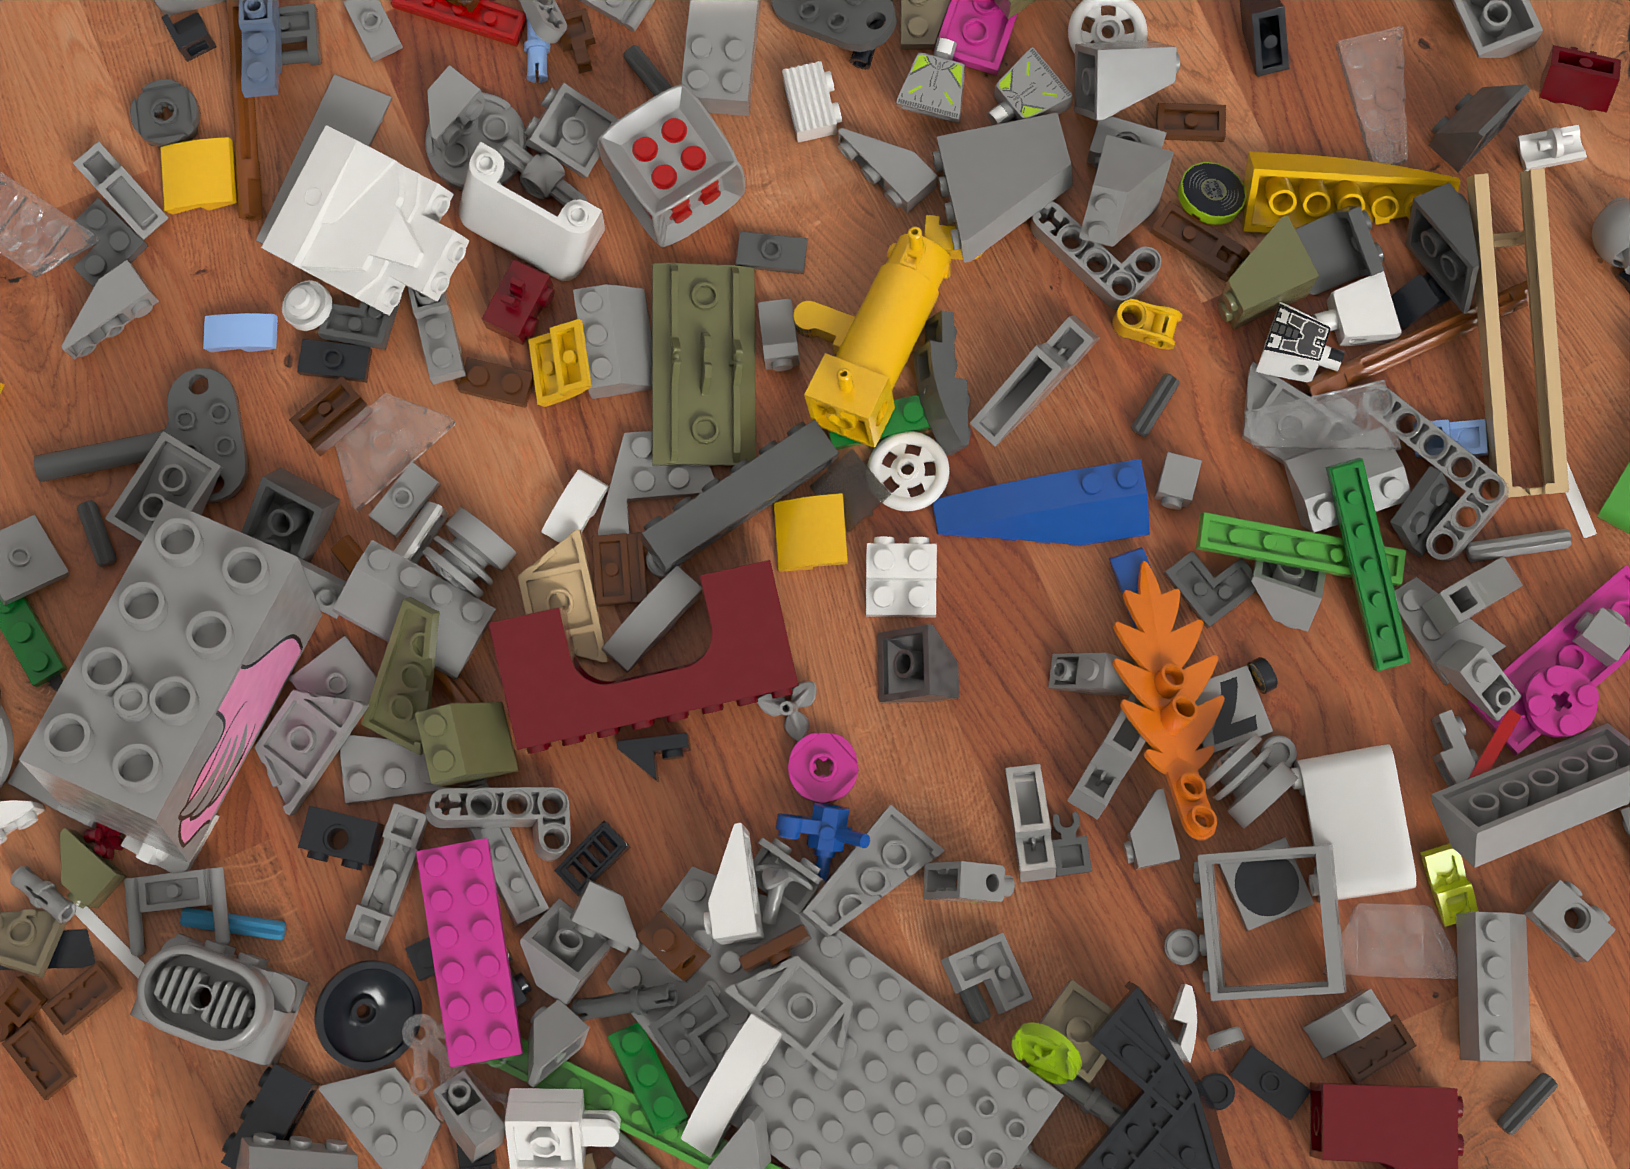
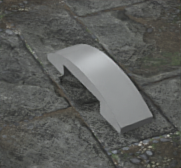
M394 803L382 835L384 837L383 844L361 904L356 906L345 939L377 951L380 950L398 911L417 860L416 851L420 850L428 821L426 814Z

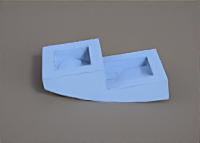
M260 313L205 316L203 349L211 353L236 349L246 352L276 349L278 316Z
M1449 419L1431 421L1475 457L1488 456L1486 419L1449 422ZM1417 422L1413 423V430H1415ZM1434 437L1427 444V451L1430 455H1438L1444 449V440L1441 437ZM1415 451L1416 458H1423Z

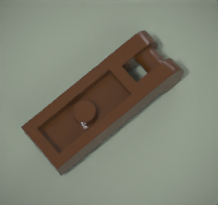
M1169 201L1151 228L1150 233L1213 271L1217 277L1227 282L1236 271L1238 265L1243 263L1250 255V252L1244 246L1210 225L1199 221L1200 219L1193 215L1191 216L1184 209ZM1220 249L1228 254L1225 262L1216 257Z

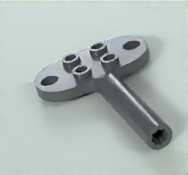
M772 0L774 12L785 26L850 51L864 52L881 46L893 34L897 23L896 10L891 0ZM881 19L885 21V24L879 29L869 28L870 24L875 20Z
M196 368L183 373L173 383L168 393L167 410L169 421L165 429L35 455L34 468L37 478L40 482L142 463L164 431L223 467L219 475L224 480L223 489L218 493H211L207 503H221L229 500L243 489L249 470L239 399L236 390L222 373L210 368ZM200 378L207 379L209 383L207 390L202 394H193V383Z

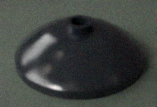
M377 960L356 962L337 972L322 989L315 1008L314 1022L316 1034L324 1050L339 1063L361 1070L379 1068L395 1061L413 1043L422 1020V1002L419 991L412 979L398 967ZM362 1004H366V1012L363 1015L358 1016V1007Z

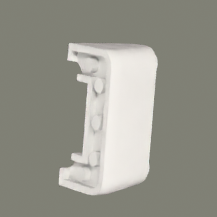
M480 142L471 156L459 205V217L463 225L472 232L558 280L570 281L576 278L605 231L602 210L587 201L579 199L568 202L562 208L558 217L501 185L500 179L505 170L504 160L496 150Z
M1389 744L1296 760L1294 768H1291V770L1298 779L1292 785V788L1294 790L1299 789L1300 794L1305 796L1313 846L1333 845L1338 900L1415 888V865L1395 758ZM1315 866L1314 874L1309 875V887L1312 896H1317L1318 903H1320L1317 866Z

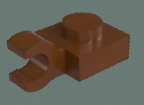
M584 8L562 14L567 23V30L560 38L563 52L574 51L579 73L592 71L586 46L596 44L587 9Z

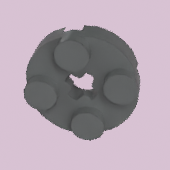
M169 79L156 80L142 88L143 92L137 100L134 98L130 108L131 122L134 129L149 145L163 147L190 141L197 135V127L201 117L200 106L195 96L186 87L181 86L180 83ZM168 107L173 112L170 119L164 121L162 118H157L158 114L163 113V108Z

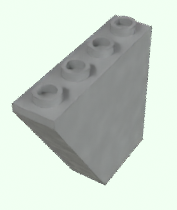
M1058 113L937 136L938 151L932 152L936 172H943V177H938L942 198H949V202L944 203L948 224L954 223L956 228L950 230L954 250L961 249L964 263L971 262L1073 186L1071 161Z

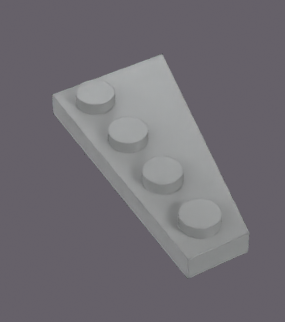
M349 735L340 748L346 804L435 793L440 789H445V787L431 784L424 753L418 755L389 739ZM487 780L471 783L456 788L478 787L486 783Z

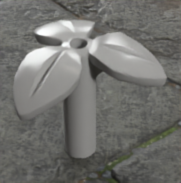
M803 681L798 683L799 686L793 687L791 701H787L785 696L772 699L771 693L758 697L757 704L766 714L773 717L781 714L787 716L784 728L787 734L796 741L804 738L809 729L808 718L799 712L798 709L809 707L813 704L817 688L816 684L812 681Z
M764 863L755 867L756 873L763 872L762 881L766 890L769 889L762 916V922L776 924L787 883L791 881L798 882L810 891L813 890V886L808 879L795 869H785L782 865L774 863Z

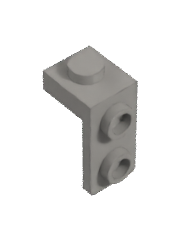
M781 299L759 302L758 310L766 370L786 371L794 366H800L792 300Z

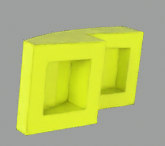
M1451 844L1420 852L1428 883L1443 925L1446 927L1456 924L1457 913L1479 912L1472 883L1466 878L1462 857L1452 848Z

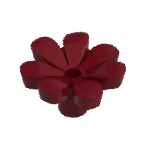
M96 822V828L86 829L84 832V840L87 843H95V852L102 855L103 858L113 859L114 850L122 851L124 848L121 846L123 839L118 838V835L122 833Z

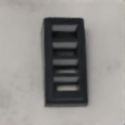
M604 820L554 871L579 897L588 879L595 882L631 847ZM603 835L615 847L611 853L599 841ZM593 845L605 857L601 863L588 850ZM582 855L596 868L592 873L578 860ZM573 865L586 878L582 883L567 870L570 866Z

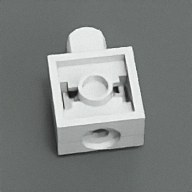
M510 1088L505 1115L510 1169H584L587 1146L613 1147L616 1145L620 1133V1116L613 1110H585L583 1089Z

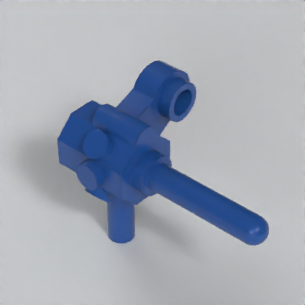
M814 803L813 814L810 817L783 813L777 814L776 829L779 830V837L799 839L800 833L808 834L806 844L808 847L815 849L814 855H817L816 866L821 869L817 875L826 882L829 877L831 858H835L836 852H843L844 843L860 848H867L870 844V836L868 834L853 831L852 827L847 826L850 809L847 807Z

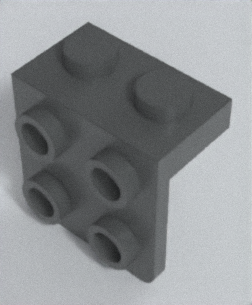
M1346 206L1295 229L1319 274L1309 294L1317 295L1358 276H1374L1384 271L1381 263L1384 261L1382 249L1377 242L1373 241L1370 229H1372L1371 219L1368 213L1361 209V206Z

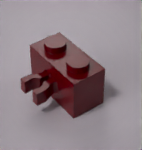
M1553 45L1541 76L1539 98L1546 99L1552 103L1578 106L1588 111L1596 110L1607 113L1620 81L1621 60L1597 55V52L1590 51V53L1579 51L1576 47H1571L1570 49Z
M513 259L482 317L486 328L521 345L524 344L527 337L532 338L538 328L539 319L537 318L542 308L549 307L555 294L550 276Z

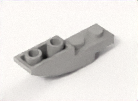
M408 287L413 314L417 320L432 384L466 376L461 356V345L447 291L442 293L438 302Z
M1449 710L1431 719L1444 748V752L1432 758L1448 787L1467 780L1479 761L1476 752L1468 748L1464 739L1466 728L1459 716H1454L1452 710Z

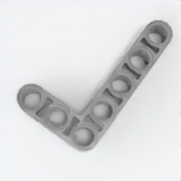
M1377 385L1371 387L1363 396V406L1367 413L1466 491L1429 534L1426 542L1427 550L1432 557L1442 561L1454 560L1504 504L1509 496L1508 484L1502 477L1393 391L1384 386ZM1380 394H1387L1390 400L1388 407L1384 411L1376 412L1373 408L1375 397ZM1408 415L1415 416L1417 420L1415 430L1410 433H1402L1400 430L1401 420ZM1434 437H1441L1444 440V449L1438 455H1430L1427 451V444ZM1461 459H1469L1472 463V471L1466 477H1457L1454 471L1456 463ZM1489 481H1497L1500 485L1499 495L1495 499H1485L1482 495L1484 484ZM1466 508H1473L1477 514L1475 523L1470 527H1463L1459 522V515ZM1449 535L1453 540V548L1448 554L1442 555L1436 549V542L1441 536Z

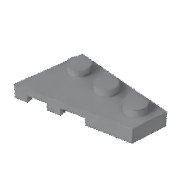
M1419 578L1412 579L1394 591L1403 626L1444 686L1450 682L1435 663L1459 639L1484 646L1491 656L1506 647L1470 618L1441 635L1422 607L1424 603L1438 593Z

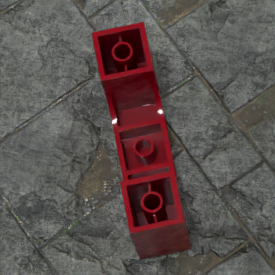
M766 560L700 575L712 627L711 643L706 653L695 662L621 680H599L589 675L581 667L575 654L565 606L489 623L517 750L526 748L528 754L548 750L549 747H552L551 742L559 740L562 741L563 746L583 742L586 739V734L594 732L597 733L598 738L618 734L621 731L620 727L631 724L632 730H638L653 726L655 723L654 719L666 716L667 722H673L689 718V711L701 708L702 714H709L723 710V703L736 701L737 706H744L758 702V695L771 693L772 699L793 694L792 688L799 685L771 561Z
M1310 1082V1157L1331 1161L1377 1162L1385 1169H1458V1156H1463L1464 1140L1463 1135L1458 1134V1118L1463 1116L1462 1096H1458L1457 1088Z

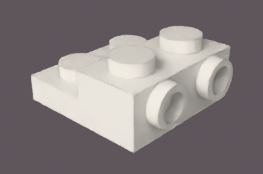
M887 536L875 537L874 543H867L866 617L936 618L937 544H930V539L927 537L909 538V543H895V538Z

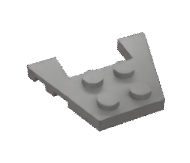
M652 431L624 433L601 517L598 535L630 534L628 502L699 496L703 493L701 489L711 480L715 479L710 466H652Z

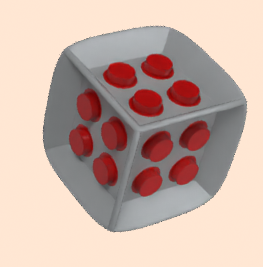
M684 84L671 87L638 106L613 123L598 139L597 146L604 167L610 172L619 193L640 224L660 247L674 244L694 233L727 211L745 193L744 171L737 161L733 149L699 99Z

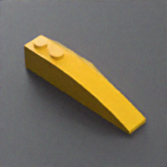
M1249 151L1243 182L1246 189V201L1243 207V231L1269 233L1276 223L1287 215L1296 229L1346 206H1361V209L1368 213L1371 222H1375L1376 225L1390 223V219L1402 217L1410 219L1413 198L1447 183H1450L1458 192L1460 179L1419 169L1356 159Z

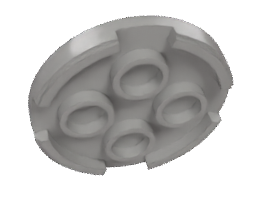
M482 92L485 103L481 114L475 120H469L461 129L462 133L459 139L453 145H447L442 152L436 148L431 137L430 123L428 125L425 146L429 161L437 175L456 189L463 191L471 156L480 142L499 152L502 144L511 139L527 151V145L524 144L527 140V135L524 134L525 127L520 116L507 101L493 94ZM505 160V170L500 179L501 185L507 183L518 172L515 167Z

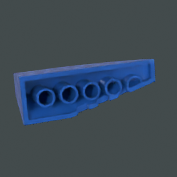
M1141 459L1003 483L939 498L932 503L937 533L943 536L981 539L986 537L1007 541L1024 540L1045 544L1062 543L1069 544L1070 546H1086L1150 535L1148 494Z

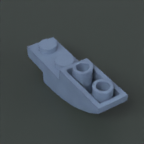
M239 0V27L242 32L241 91L245 98L279 95V74H282V45L278 0Z

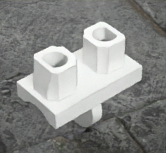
M1579 125L1550 128L1548 131L1522 135L1516 139L1524 172L1530 169L1582 161L1587 157L1581 143Z

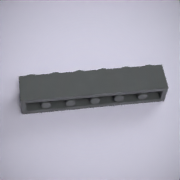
M815 419L807 425L804 422L798 423L787 432L789 437L779 443L776 440L769 442L759 450L760 456L751 462L747 459L740 461L731 468V475L722 481L719 478L711 480L701 489L702 494L693 500L690 497L684 498L672 508L674 510L673 513L664 519L661 516H657L643 527L645 531L642 532L641 542L665 575L836 462L839 452Z

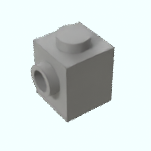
M1167 452L1163 460L1154 499L1160 500L1161 505L1166 508L1181 510L1182 506L1188 508L1193 499L1202 460Z
M1602 607L1592 614L1587 611L1574 627L1578 630V633L1572 641L1606 666L1617 662L1630 645V627L1625 624L1624 617L1612 609L1606 610Z

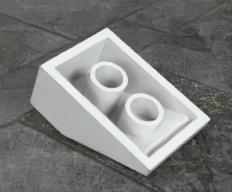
M736 823L733 826L708 901L709 912H704L706 933L711 934V937L721 945L764 938L750 833L742 823Z

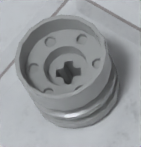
M459 507L445 524L455 536L453 541L449 542L436 535L433 540L444 550L443 553L439 555L427 546L422 554L428 559L434 571L447 582L480 599L484 592L474 583V580L478 577L484 583L491 586L493 580L484 568L489 564L503 571L517 553L479 519L462 507Z
M1257 733L1235 744L1212 766L1204 780L1206 790L1211 788L1218 780L1224 785L1213 797L1216 801L1223 799L1230 793L1236 797L1227 812L1243 829L1261 815L1298 779L1295 773L1283 761L1276 763L1269 769L1266 768L1263 763L1272 752L1269 746L1257 757L1251 752L1262 740Z

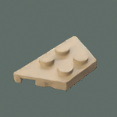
M579 529L573 531L566 539L519 574L518 580L526 615L565 606L576 656L603 663L609 660L607 654L602 651L605 642L582 534Z

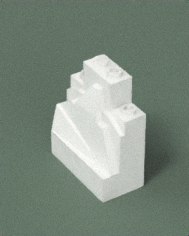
M326 125L261 248L390 316L394 307L399 304L405 286L438 302L441 294L448 288L450 277L457 264L464 258L469 240L439 223L442 216L449 209L453 193L440 184L401 165L394 159Z

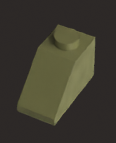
M64 828L61 831V884L70 891L67 897L82 909L85 906L98 909L127 876L110 860L97 854L94 846L87 843L84 837L76 830Z

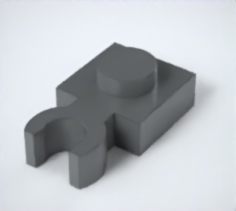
M1077 812L1071 813L1073 822L1067 828L1060 824L1058 814L1052 818V826L1060 834L1059 840H1052L1056 863V877L1092 872L1087 836L1076 837V830L1080 825V817Z

